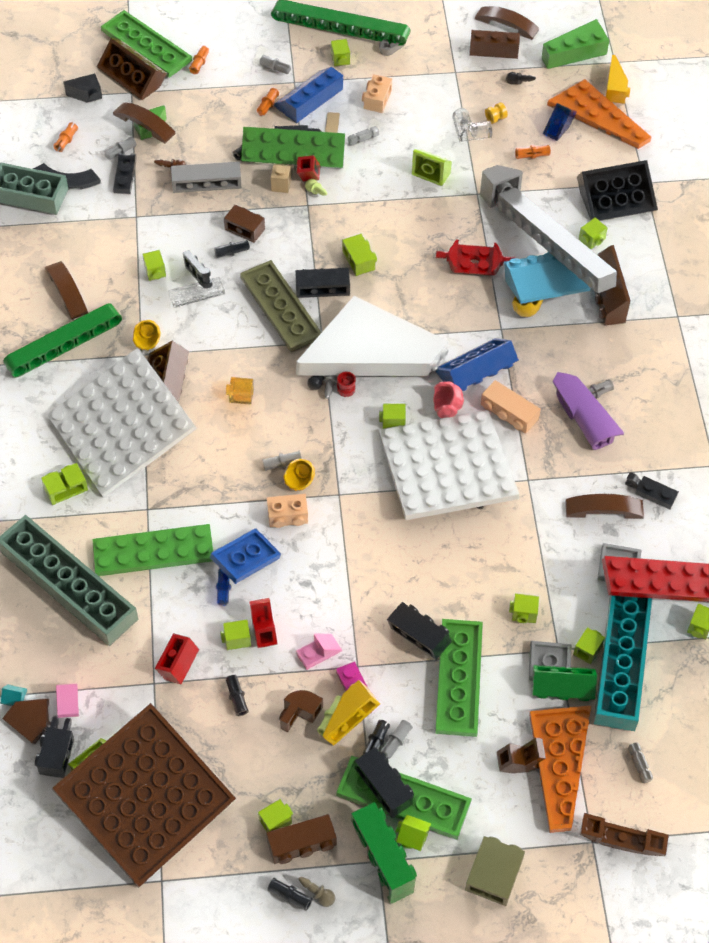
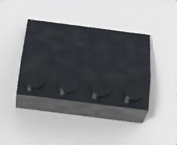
M647 160L582 171L577 176L580 194L590 220L596 217L599 221L658 210Z

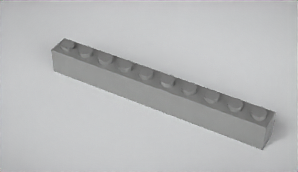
M513 188L498 194L497 207L499 211L504 213L596 293L616 287L617 271L518 189Z

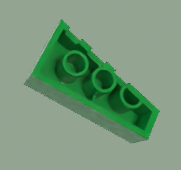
M374 802L351 813V822L362 846L369 848L367 855L371 865L378 867L379 882L382 887L387 886L389 890L387 898L389 903L392 904L414 893L417 873L412 864L408 865L405 859L407 855L402 845L398 846L395 841L397 838L395 831L391 826H387L385 822L386 815L381 807L378 808Z

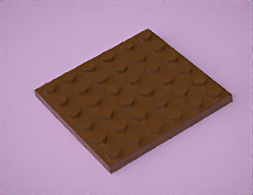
M151 703L52 788L54 793L138 888L236 799Z

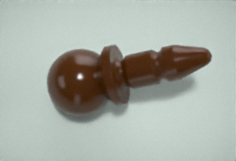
M175 159L171 161L154 160V163L159 166L170 167V171L171 166L186 165L185 161L181 159L176 161Z

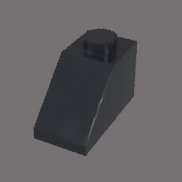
M95 73L63 81L66 96L86 103L102 99L101 86Z

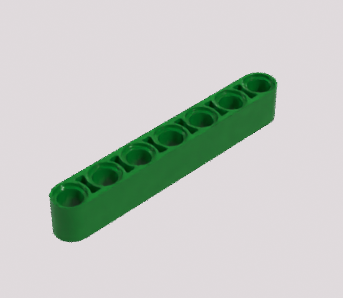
M111 303L105 304L8 354L4 358L3 363L13 377H20L116 327L121 323L122 316Z

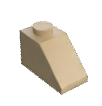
M273 165L271 191L289 192L294 169L293 165Z

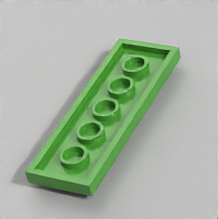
M125 10L101 26L103 33L111 38L125 42L167 73L166 76L169 78L192 61L190 54Z
M243 127L241 161L297 165L298 157L314 155L320 167L343 168L345 133Z
M210 524L92 539L95 573L98 576L212 562L210 555L213 552Z
M442 619V625L449 630L452 642L440 655L435 734L477 737L483 622Z
M351 755L336 796L363 806H368L375 802L378 808L381 807L384 813L389 815L354 769L355 760L358 757ZM400 773L402 782L412 788L414 798L413 805L395 817L404 820L406 815H410L431 823L429 830L458 840L472 798Z

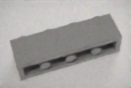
M240 162L171 166L173 193L242 189Z

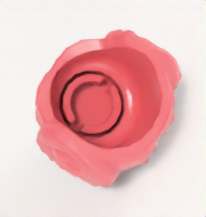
M439 382L434 387V409L440 418L454 417L464 404L463 392L459 386L452 382Z

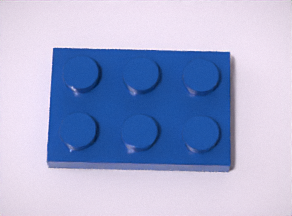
M255 528L212 552L210 559L237 584L280 559L281 553Z

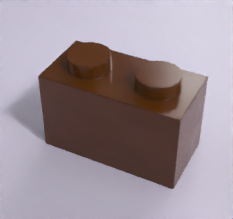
M234 205L224 217L225 230L255 243L265 230V218L244 207Z

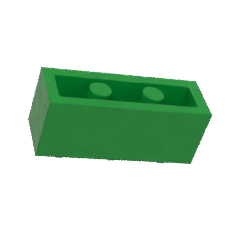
M533 665L531 687L533 696L541 699H546L548 696L557 697L560 700L577 698L580 701L595 699L597 683L595 669Z

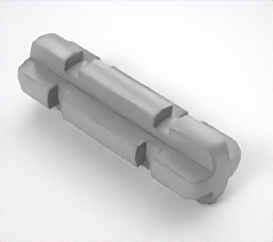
M374 126L370 130L366 129L355 133L356 135H349L348 142L350 145H354L357 142L360 143L371 139V136L376 137L379 135V129L377 126Z
M639 743L630 744L628 750L630 755H633L632 760L637 772L640 773L639 777L642 783L651 782L653 775L648 770L649 766L644 754L641 752L642 749Z

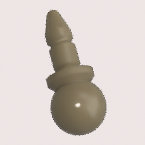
M299 877L300 883L314 894L313 898L318 899L320 905L323 907L333 905L335 894L332 890L324 889L323 885L318 888L309 879Z

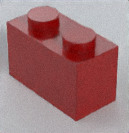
M173 633L155 666V670L164 680L181 685L200 649L190 637Z

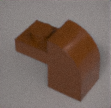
M297 690L288 694L284 698V710L279 717L281 729L289 732L298 716L313 723L323 708V698L307 690Z
M534 738L523 746L509 743L496 752L499 771L513 774L536 770L539 768L538 763L546 759L543 739Z

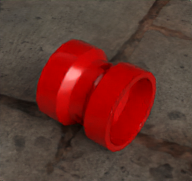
M345 371L338 375L337 391L339 395L350 397L355 393L356 378L353 373Z

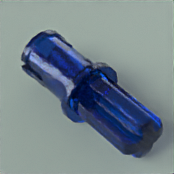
M219 568L218 583L216 584L217 604L226 606L229 603V590H231L232 586L230 578Z

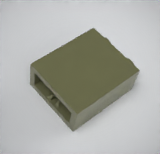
M484 836L467 879L465 891L507 906L524 859L525 851L517 845L504 844L498 838Z

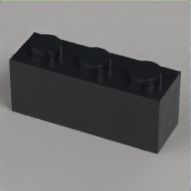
M349 268L295 270L296 296L298 298L350 296Z
M401 602L387 618L392 630L436 660L452 642L449 636L450 632L446 627L436 625L431 617L426 614L423 616L411 604L408 606Z
M374 747L355 760L354 769L390 817L394 818L413 805L414 792L408 784L405 785L402 782L396 768L392 769L389 765V760L385 753L379 752Z

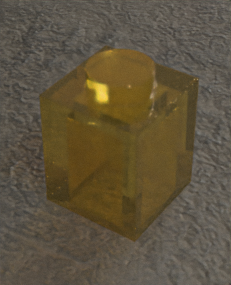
M231 377L230 384L226 385V395H229V403L252 404L254 392L253 379Z

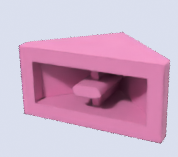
M77 684L56 685L57 717H79Z

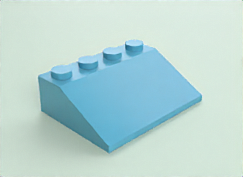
M549 252L544 255H530L527 258H514L504 262L505 282L521 304L590 291V287L584 281L579 279L578 276Z

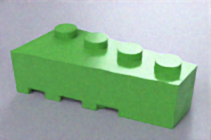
M595 19L544 43L541 59L546 68L550 69L607 55L610 40L598 20Z

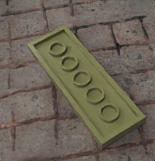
M272 260L240 273L241 280L290 352L313 343L322 333Z

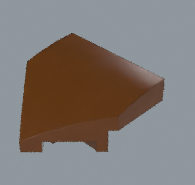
M49 699L15 702L2 719L31 743L36 744L51 724L48 706H50Z

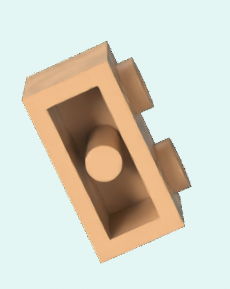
M373 74L371 81L368 80L367 91L363 92L362 95L364 109L383 113L392 91V78Z
M306 494L267 497L270 527L281 528L288 525L300 526L308 524Z

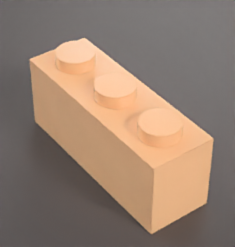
M496 380L482 393L481 405L486 410L493 412L501 420L507 421L515 429L521 430L525 434L539 420L541 410L539 407Z

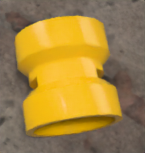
M499 102L494 107L486 108L485 116L490 124H494L499 119L507 118L508 112L505 105Z

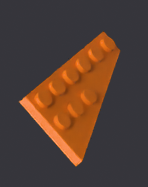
M586 79L548 100V106L560 108L561 112L565 114L568 112L574 115L575 119L596 129L601 128L610 136L614 134L620 137L621 141L637 149L651 142L652 137Z
M592 705L536 710L529 713L533 739H543L546 759L538 763L549 833L571 831Z

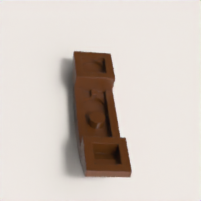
M484 6L480 8L475 16L476 20L487 24L495 21L517 29L520 36L531 40L534 39L539 31V27L525 16L502 7Z
M125 102L113 112V115L125 122L131 120L151 131L152 137L164 144L176 134L174 129L163 119L142 106Z
M60 261L46 266L45 270L51 281L54 282L71 319L88 314L84 300L64 263Z
M587 494L565 500L566 517L586 518V514H624V519H644L643 500L631 496Z
M583 814L580 835L618 850L643 855L666 856L669 834L649 829L643 832L605 822V818Z

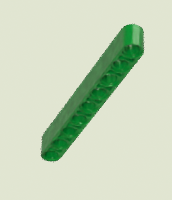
M277 0L271 11L272 18L277 21L379 42L387 40L389 44L400 43L398 46L405 45L411 33L410 27L406 24L288 0Z

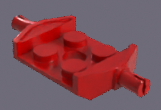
M456 240L449 251H436V258L447 259L446 262H449L451 271L455 273L494 276L500 267L503 266L504 262L515 258L502 255L498 244L495 242L494 247L462 245L459 244V240ZM471 260H477L479 262L472 263Z

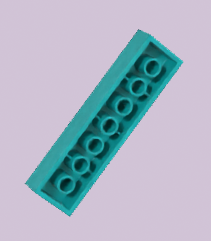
M610 595L593 723L595 725L634 732L636 730L640 714L652 598Z

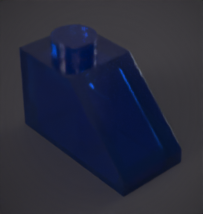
M557 103L543 134L558 141L570 127L577 111Z

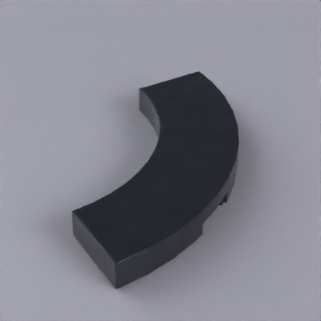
M45 163L33 168L66 175L68 189H85L101 183L100 178L92 169L79 173H63L53 170Z

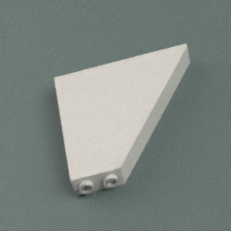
M353 296L297 360L296 374L302 376H338L340 373L347 371L355 376H429L433 370L435 371L438 368L440 361L447 357L449 352L447 349L448 341Z

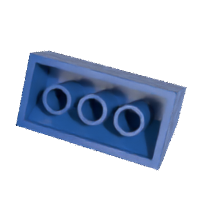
M333 67L320 70L274 103L273 106L295 123H298L343 90V74Z
M494 338L438 366L435 372L443 382H452L459 386L463 392L468 389L467 386L479 384L483 381V378L495 376L501 369L511 368L513 363L519 361L512 340Z

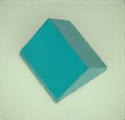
M7 684L2 688L0 703L13 706L15 702L24 701L27 689Z

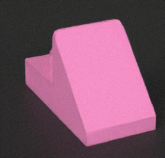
M314 634V642L296 650V654L306 670L342 652L332 634Z

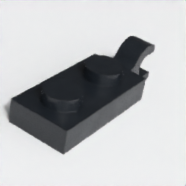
M632 472L629 473L625 485L636 489V495L671 510L679 491L646 476H643L641 480Z

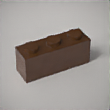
M471 30L469 56L518 59L520 33Z
M329 814L266 832L274 864H286L297 857L306 858L311 856L313 852L320 850L323 852L329 851L337 845V837Z

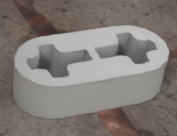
M383 40L380 43V53L384 56H390L403 46H398L400 43L389 44L387 40Z

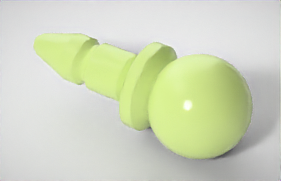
M309 179L305 183L307 191L322 196L327 195L326 190L315 179Z

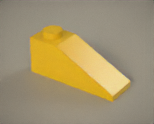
M612 55L606 98L614 103L625 104L626 97L629 98L631 88L628 87V78L616 55Z
M360 680L352 684L343 693L322 735L333 746L380 705L369 688Z

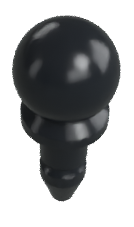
M510 72L506 76L507 83L511 85L527 81L531 82L536 79L532 75H522L515 72Z
M311 376L307 382L308 387L311 390L320 389L322 381L325 379L324 376Z

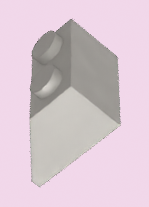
M500 165L482 171L480 195L490 208L497 206L499 193L513 188L521 190L523 172Z

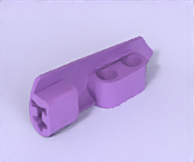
M557 372L553 380V384L557 388V398L571 420L575 419L592 449L597 450L614 442L615 436L624 435L623 430L577 376Z

